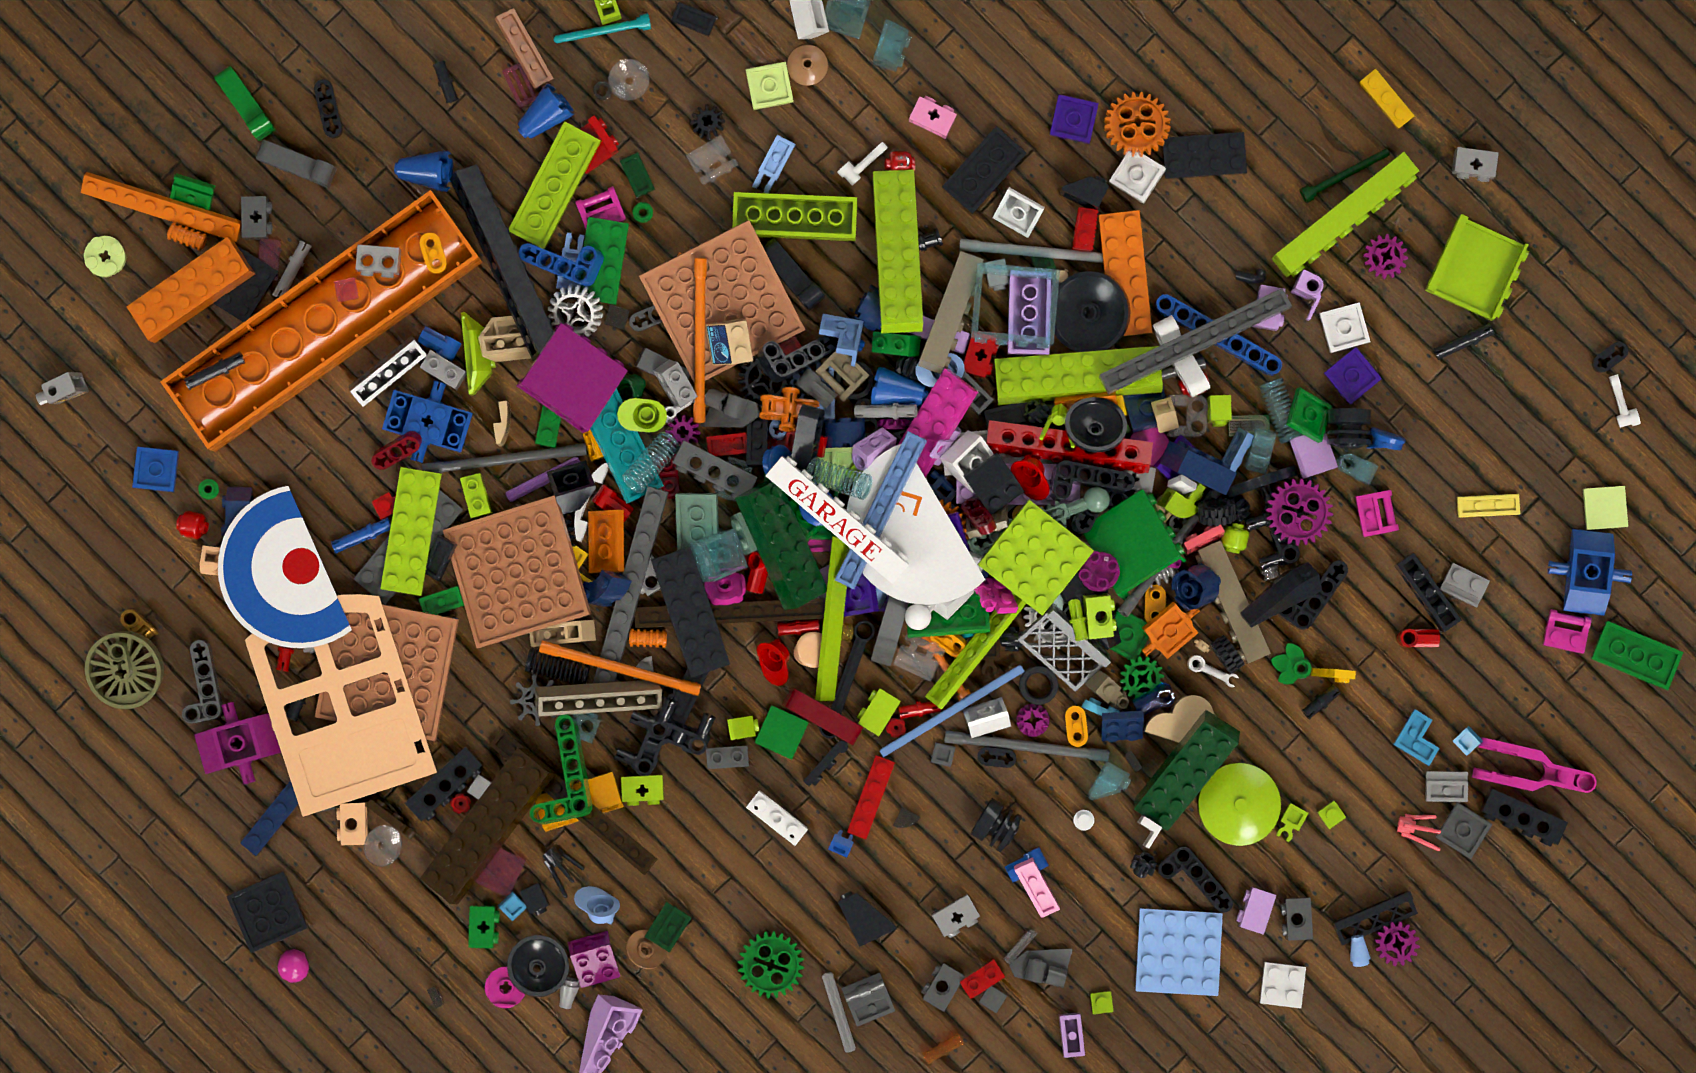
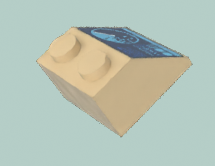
M746 318L705 324L712 365H732L753 361Z

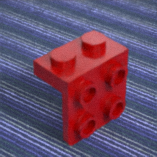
M595 115L588 119V124L580 128V130L601 140L585 174L590 173L619 153L616 147L619 143L613 135L608 136L605 131L608 127L601 118L597 120Z

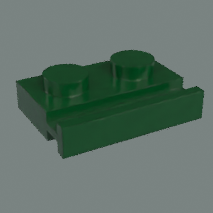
M666 902L644 937L670 953L692 917Z

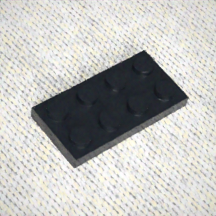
M996 126L942 188L973 215L1027 153Z
M1244 132L1168 137V139H1163L1165 141L1162 146L1164 167L1166 168L1164 172L1165 179L1247 174Z

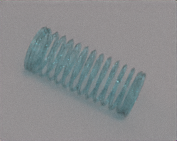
M1279 378L1259 386V390H1262L1261 393H1266L1262 396L1267 398L1264 402H1269L1265 406H1271L1267 410H1274L1269 413V415H1274L1270 419H1276L1272 424L1279 423L1273 427L1279 428L1275 432H1281L1277 435V437H1281L1278 440L1279 444L1289 442L1293 438L1303 435L1300 432L1297 433L1298 431L1296 430L1288 432L1293 430V428L1286 425L1288 418L1283 419L1289 416V413H1283L1290 411L1291 407L1284 410L1281 409L1292 405V402L1285 405L1281 404L1290 401L1291 398L1276 402L1290 395L1286 394L1276 397L1287 392V389L1273 393L1285 388L1286 385L1271 389L1284 383V378Z
M660 432L658 437L652 441V444H649V447L635 460V463L629 467V470L622 475L623 481L633 491L642 493L645 487H648V484L651 483V480H654V477L663 470L662 467H665V464H668L671 457L677 454L680 449L679 443L668 433ZM661 435L669 438L676 445L677 449L668 440L662 438Z
M816 457L810 461L807 472L811 475L817 462L815 473L811 479L816 485H818L817 482L819 481V483H823L830 490L832 489L842 494L845 493V495L857 497L861 500L867 498L872 487V476L870 474L858 473L857 470H850L844 466L841 467V465L837 466V464L829 463L823 459L820 461ZM837 474L835 485L833 486V482ZM869 477L867 489L862 496V491L864 490L867 478Z

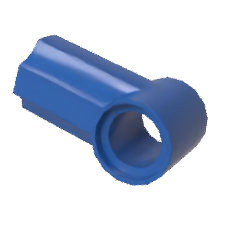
M427 326L422 330L418 339L419 343L436 351L438 355L451 362L462 345L447 335L443 336Z
M1040 847L1029 851L1023 855L1024 857L1005 866L1012 882L1019 880L1014 866L1032 857L1039 870L1049 866Z

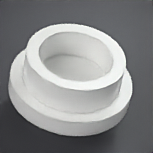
M1080 810L1074 816V825L1080 830H1088L1094 824V816L1090 811Z

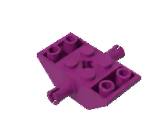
M234 702L223 704L221 707L226 720L225 725L194 735L204 772L209 774L236 766L239 767L243 785L255 782L256 779L251 767L252 761L282 753L269 713L245 720H238ZM237 738L243 742L240 749L238 746H234Z

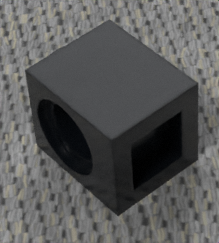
M540 882L520 891L529 914L535 912L537 916L547 911L546 907L550 903Z

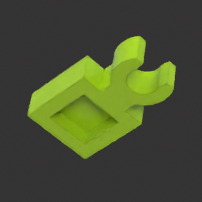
M1289 803L1280 820L1285 825L1277 830L1276 836L1279 837L1283 831H1286L1288 833L1286 841H1291L1293 837L1292 830L1299 831L1309 813Z

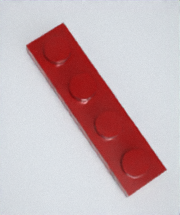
M877 755L875 756L847 833L867 839L895 762Z

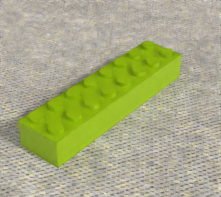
M1403 152L1275 254L1272 258L1273 262L1286 278L1290 275L1295 277L1305 268L1303 264L1308 262L1310 265L1321 256L1320 251L1322 249L1326 252L1337 243V237L1342 239L1353 230L1352 225L1356 224V226H1359L1369 217L1367 213L1371 211L1374 214L1386 204L1384 202L1386 198L1390 201L1399 194L1402 185L1406 188L1417 179L1416 174L1419 172V169Z
M914 170L873 171L881 333L923 332Z
M1159 346L995 359L998 405L1028 403L1031 400L1038 401L1039 399L1047 402L1054 401V398L1107 392L1099 378L1100 374ZM1159 370L1117 390L1116 395L1161 393L1163 389L1162 371Z

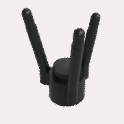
M553 846L542 857L545 859L544 864L549 869L563 897L567 898L565 889L553 867H558L571 883L574 882V879L561 864L564 860L562 857L581 870H584V867L567 855L561 848L558 850Z

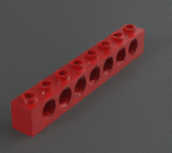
M989 420L986 444L993 454L997 452L998 454H1009L1012 457H1025L1030 454L1038 460L1047 459L1055 463L1072 461L1102 468H1112L1117 471L1129 470L1137 474L1149 473L1153 442L1124 438L1117 447L1106 451L1113 453L1114 456H1108L1105 454L1106 452L1089 454L1076 445L1072 451L1066 450L1064 447H1071L1065 430L1048 428L1043 440H1040L1039 437L1043 427ZM1008 438L1012 440V442L1007 443L1004 442L1003 439ZM1030 441L1032 445H1025L1023 442ZM1044 444H1051L1053 447L1046 448ZM1126 455H1132L1135 458L1129 459L1126 457Z

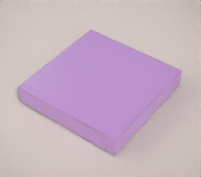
M1326 431L1323 441L1320 443L1313 441L1305 435L1290 440L1303 479L1338 467L1331 445H1327L1328 437Z

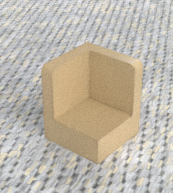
M1171 397L1151 402L1159 433L1179 428Z

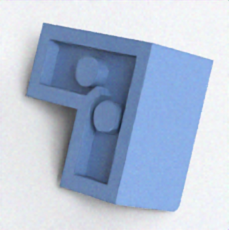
M823 314L819 334L839 338L836 353L852 356L851 366L855 367L863 321Z

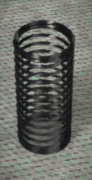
M535 647L530 648L525 672L530 673L532 671L535 674L537 671V675L541 673L544 676L546 673L547 678L550 675L552 679L555 675V680L559 678L562 681L564 678V682L568 680L571 683L573 680V684H576V682L577 685L586 684L591 665L585 664L580 679L583 665L581 663L575 679L578 662H576L571 677L574 663L572 660L566 677L570 659H567L562 675L565 658H563L558 672L561 658L558 657L553 673L556 657L554 656L549 670L551 655H549L544 670L547 656L545 654L539 670L542 653H540L535 668L539 649L537 648L535 653Z

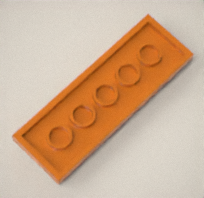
M1140 210L1098 215L1104 274L1115 279L1123 287L1130 303V322L1124 336L1152 333Z

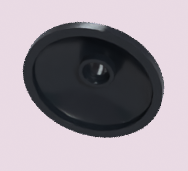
M1099 397L1082 399L1071 406L1066 415L1065 430L1069 439L1079 448L1089 452H1106L1117 447L1123 441L1127 431V420L1120 407L1112 401Z
M541 935L529 936L520 940L512 948L507 960V973L512 984L523 994L532 997H545L559 990L569 972V960L563 947L552 938ZM538 966L540 972H534L533 967Z

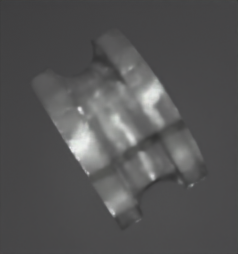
M1278 565L1261 571V574L1265 576L1264 581L1281 575L1277 571Z

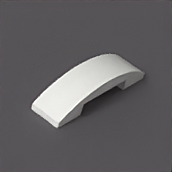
M607 463L601 465L592 474L594 483H604L609 469ZM588 500L580 510L575 511L574 528L576 540L582 542L588 527V522L581 520Z

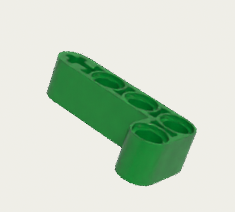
M231 65L214 76L216 82L259 142L276 130Z

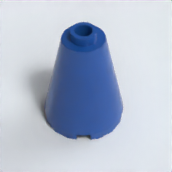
M549 83L542 88L518 122V131L524 138L529 137L532 139L575 114L564 96L556 92L554 93L556 88Z
M449 151L401 158L395 163L394 172L401 180L441 192H447L450 187H447V184L451 182L450 178L453 175V159H449L448 155L451 154Z
M879 367L874 379L876 383L872 389L871 405H893V403H899V405L916 404L917 406H922L930 391L926 390V386L886 368Z

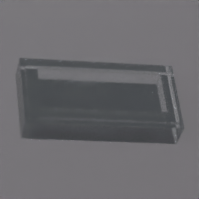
M1029 928L1003 957L1004 960L1010 965L1037 933Z

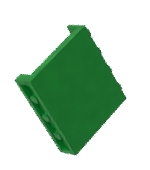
M1143 489L1099 516L1092 529L1084 533L1092 550L1109 553L1116 558L1120 566V575L1113 588L1116 594L1123 600L1130 595L1128 591L1179 559L1183 562L1186 561L1183 555L1185 553L1184 548L1179 542L1176 543L1174 539L1176 536L1171 526L1167 527L1164 522L1167 520L1161 509L1158 510L1155 506L1157 500L1152 493L1148 494Z

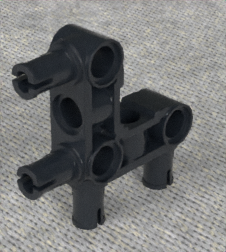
M1299 474V479H1303L1302 474ZM1312 476L1303 479L1304 485L1311 480V487L1315 486ZM1272 484L1266 486V488L1262 487L1259 489L1265 503L1261 514L1244 519L1245 525L1254 523L1246 527L1249 532L1263 526L1268 527L1274 543L1275 553L1258 558L1259 564L1268 561V563L1260 566L1262 571L1276 565L1286 566L1294 563L1300 556L1299 547L1295 545V540L1287 544V537L1280 540L1281 533L1274 535L1273 533L1276 528H1269L1273 521L1266 520L1271 513L1265 510L1272 507L1267 501H1274V498L1271 496V493H1274ZM1298 497L1290 499L1288 502L1291 505H1296ZM1309 502L1307 503L1310 511L1314 512L1317 510L1318 507L1314 508ZM1282 505L1283 509L1296 512L1297 517L1301 515H1310L1302 512L1301 507L1299 509H1292L1286 505ZM1283 513L1281 521L1284 524H1290L1292 520L1290 514ZM1286 549L1294 551L1295 556L1292 560L1285 558L1284 552Z
M665 697L660 713H657L655 716L649 717L634 710L629 723L645 728L647 731L639 753L634 754L619 747L614 760L631 765L632 770H635L640 776H648L655 768L660 757V749L665 743L681 747L685 752L700 755L705 752L711 738L709 732L716 717L711 715L707 722L709 713H703L698 729L675 721L671 716L678 702L673 699L670 706H668L671 699L669 697ZM662 724L665 727V731H657L655 725ZM701 740L704 746L696 747L693 741ZM647 761L650 764V768H643L640 762Z

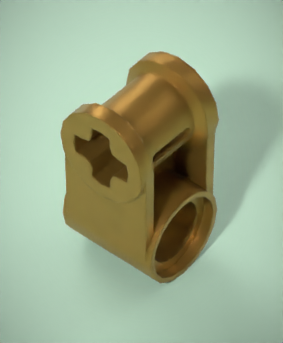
M129 609L121 614L120 621L128 631L141 635L146 633L144 636L148 639L159 634L157 629L137 610ZM129 613H133L136 616V621L132 625L126 621V616Z

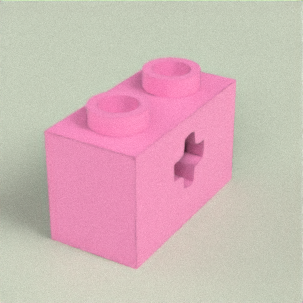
M928 96L924 98L919 97L909 122L946 139L957 115L953 113L954 109L947 105L941 107L935 104L936 101ZM933 112H937L938 118L931 120L928 113L933 114Z

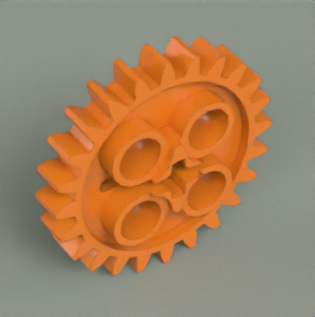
M1132 92L1131 98L1124 94L1123 101L1117 98V105L1111 103V110L1106 112L1108 117L1104 119V123L1107 124L1104 126V131H1109L1106 134V138H1112L1110 145L1118 144L1117 151L1123 148L1124 155L1131 151L1132 157L1135 156L1136 152L1142 157L1144 151L1151 155V149L1157 152L1158 145H1164L1165 141L1163 139H1168L1169 134L1166 132H1170L1171 126L1168 124H1170L1171 119L1165 118L1168 116V111H1162L1164 104L1157 105L1158 98L1151 101V94L1143 98V92L1140 93L1139 97H1136L1135 93ZM1148 111L1151 115L1145 117L1141 113ZM1127 113L1131 117L1129 119H1124L1121 117V115ZM1150 130L1154 134L1147 136L1144 131ZM1129 132L1133 134V137L1127 138L1123 134Z

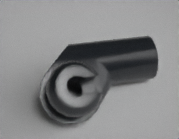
M1259 268L1256 269L1255 274L1238 270L1235 279L1249 284L1263 283L1266 280L1267 272Z

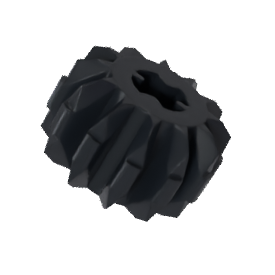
M708 104L705 105L706 111L698 107L697 110L700 114L692 113V117L697 120L690 121L691 125L696 126L693 132L697 133L700 131L699 138H703L706 133L708 140L711 139L710 133L718 137L716 129L719 131L724 130L721 125H718L725 123V119H718L723 115V112L719 111L715 114L716 106H713L711 111H709ZM711 118L713 124L711 126L708 124L709 127H706L703 120Z
M900 356L895 365V373L921 383L916 376V366L920 360L912 356Z

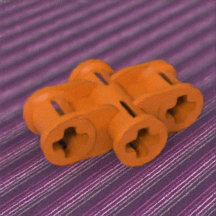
M793 387L782 388L783 397L762 395L760 397L762 410L759 413V417L765 420L781 421L779 430L784 432L796 431L795 423H797L799 411L803 404L816 408L820 405L819 401L797 399L800 390Z

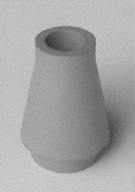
M566 978L560 988L559 1007L571 1009L580 988L578 979Z

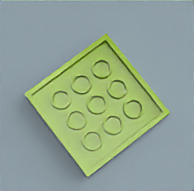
M1028 499L977 565L1043 616L1094 550Z

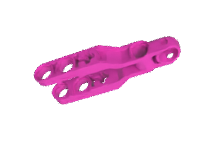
M1481 737L1483 742L1479 744V748L1540 761L1544 767V774L1540 780L1532 781L1474 767L1472 778L1528 791L1552 785L1589 793L1596 787L1597 781L1593 774L1555 765L1540 750Z

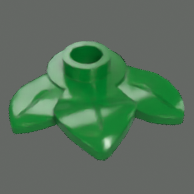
M1287 643L1286 654L1277 655L1271 659L1274 668L1281 672L1278 682L1282 684H1293L1298 678H1306L1312 670L1310 662L1304 659L1303 650L1292 643ZM1302 664L1305 670L1299 672L1297 670L1298 665Z

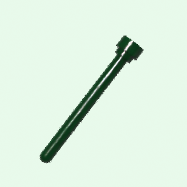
M1384 149L1315 186L1306 185L1300 188L1299 191L1305 203L1313 201L1317 193L1388 157L1390 151Z

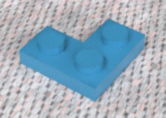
M1414 709L1393 745L1427 766H1430L1440 749L1422 738L1432 719Z

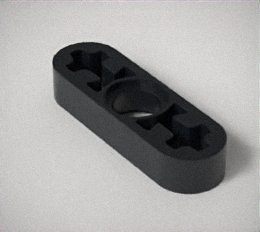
M319 80L314 86V92L323 130L329 138L336 139L342 135L343 126L334 88L328 80ZM322 84L329 87L326 90L328 98L332 96V100L325 99L322 102L320 101V99H324L323 93L318 90L322 88ZM328 103L334 106V111L330 115L323 112L324 105ZM337 117V119H333V123L339 129H336V133L332 134L331 131H328L331 128L330 121L325 122V119Z

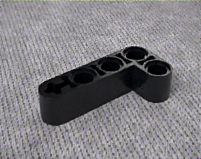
M772 238L763 246L777 275L808 311L825 299L822 291L814 282H811L775 238Z
M824 335L786 356L776 342L769 341L759 350L758 359L769 378L779 383L831 356L837 349L839 338ZM826 343H828V344L831 343V345H829V346H827L826 348H824V345H825ZM810 349L814 350L817 356H813L810 353ZM766 350H770L773 354V357L767 355ZM793 358L797 359L800 365H796ZM776 367L781 368L783 374L778 373Z
M803 404L798 415L791 458L797 463L795 467L801 472L805 469L814 477L825 412L823 409Z
M1062 461L1053 469L1049 495L1054 501H1063L1070 496L1073 484L1090 488L1098 486L1106 491L1126 493L1134 487L1135 479L1126 472L1072 461ZM1060 466L1067 468V476H1063L1060 473ZM1080 470L1087 472V480H1083L1080 477ZM1100 474L1107 476V484H1103L1100 481ZM1124 479L1127 486L1123 487V484L1119 483V481ZM1057 486L1064 489V496H1059L1056 493Z
M1332 562L1320 577L1321 584L1323 581L1330 583L1331 589L1328 593L1321 591L1305 599L1301 606L1296 604L1290 607L1291 610L1288 614L1281 612L1277 615L1296 629L1305 630L1309 628L1346 577L1348 567L1345 562ZM1341 566L1340 571L1342 574H1336L1333 579L1327 577V575L1332 576L1335 569L1333 567ZM1311 598H1316L1319 601V607L1315 610L1309 606ZM1299 615L1307 617V624L1305 626L1298 624L1297 618Z
M1179 846L1159 862L1157 872L1161 877L1169 879L1183 870L1217 911L1225 913L1231 910L1233 906L1232 898L1189 848ZM1186 850L1188 858L1185 861H1179L1177 858L1178 852ZM1166 863L1172 866V872L1168 875L1162 873V866ZM1194 866L1201 868V874L1198 877L1191 875V869ZM1209 881L1215 885V889L1211 893H1207L1204 890V885ZM1219 890L1221 891L1218 894L1220 898L1224 900L1227 898V906L1225 908L1218 906L1220 902L1216 897L1213 900L1211 899V897L1217 895Z

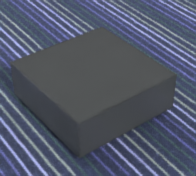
M935 742L931 762L951 767L956 747Z
M991 986L986 989L979 1003L997 1013L1007 995Z

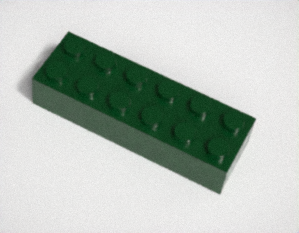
M766 480L735 497L784 610L797 609L827 592V586L786 493L771 480Z
M1205 710L1136 796L1134 810L1169 831L1238 745L1240 731L1208 710Z

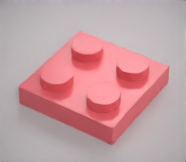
M1221 524L1219 526H1208L1202 534L1197 535L1195 533L1187 537L1183 545L1186 556L1221 539L1225 532Z

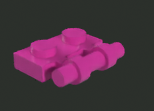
M986 578L985 583L982 582L974 589L976 594H979V601L982 607L986 609V612H992L994 608L997 614L1017 612L1018 605L1012 592L995 578Z

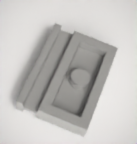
M1452 563L1440 590L1477 608L1490 580Z
M1426 771L1425 801L1468 802V772Z

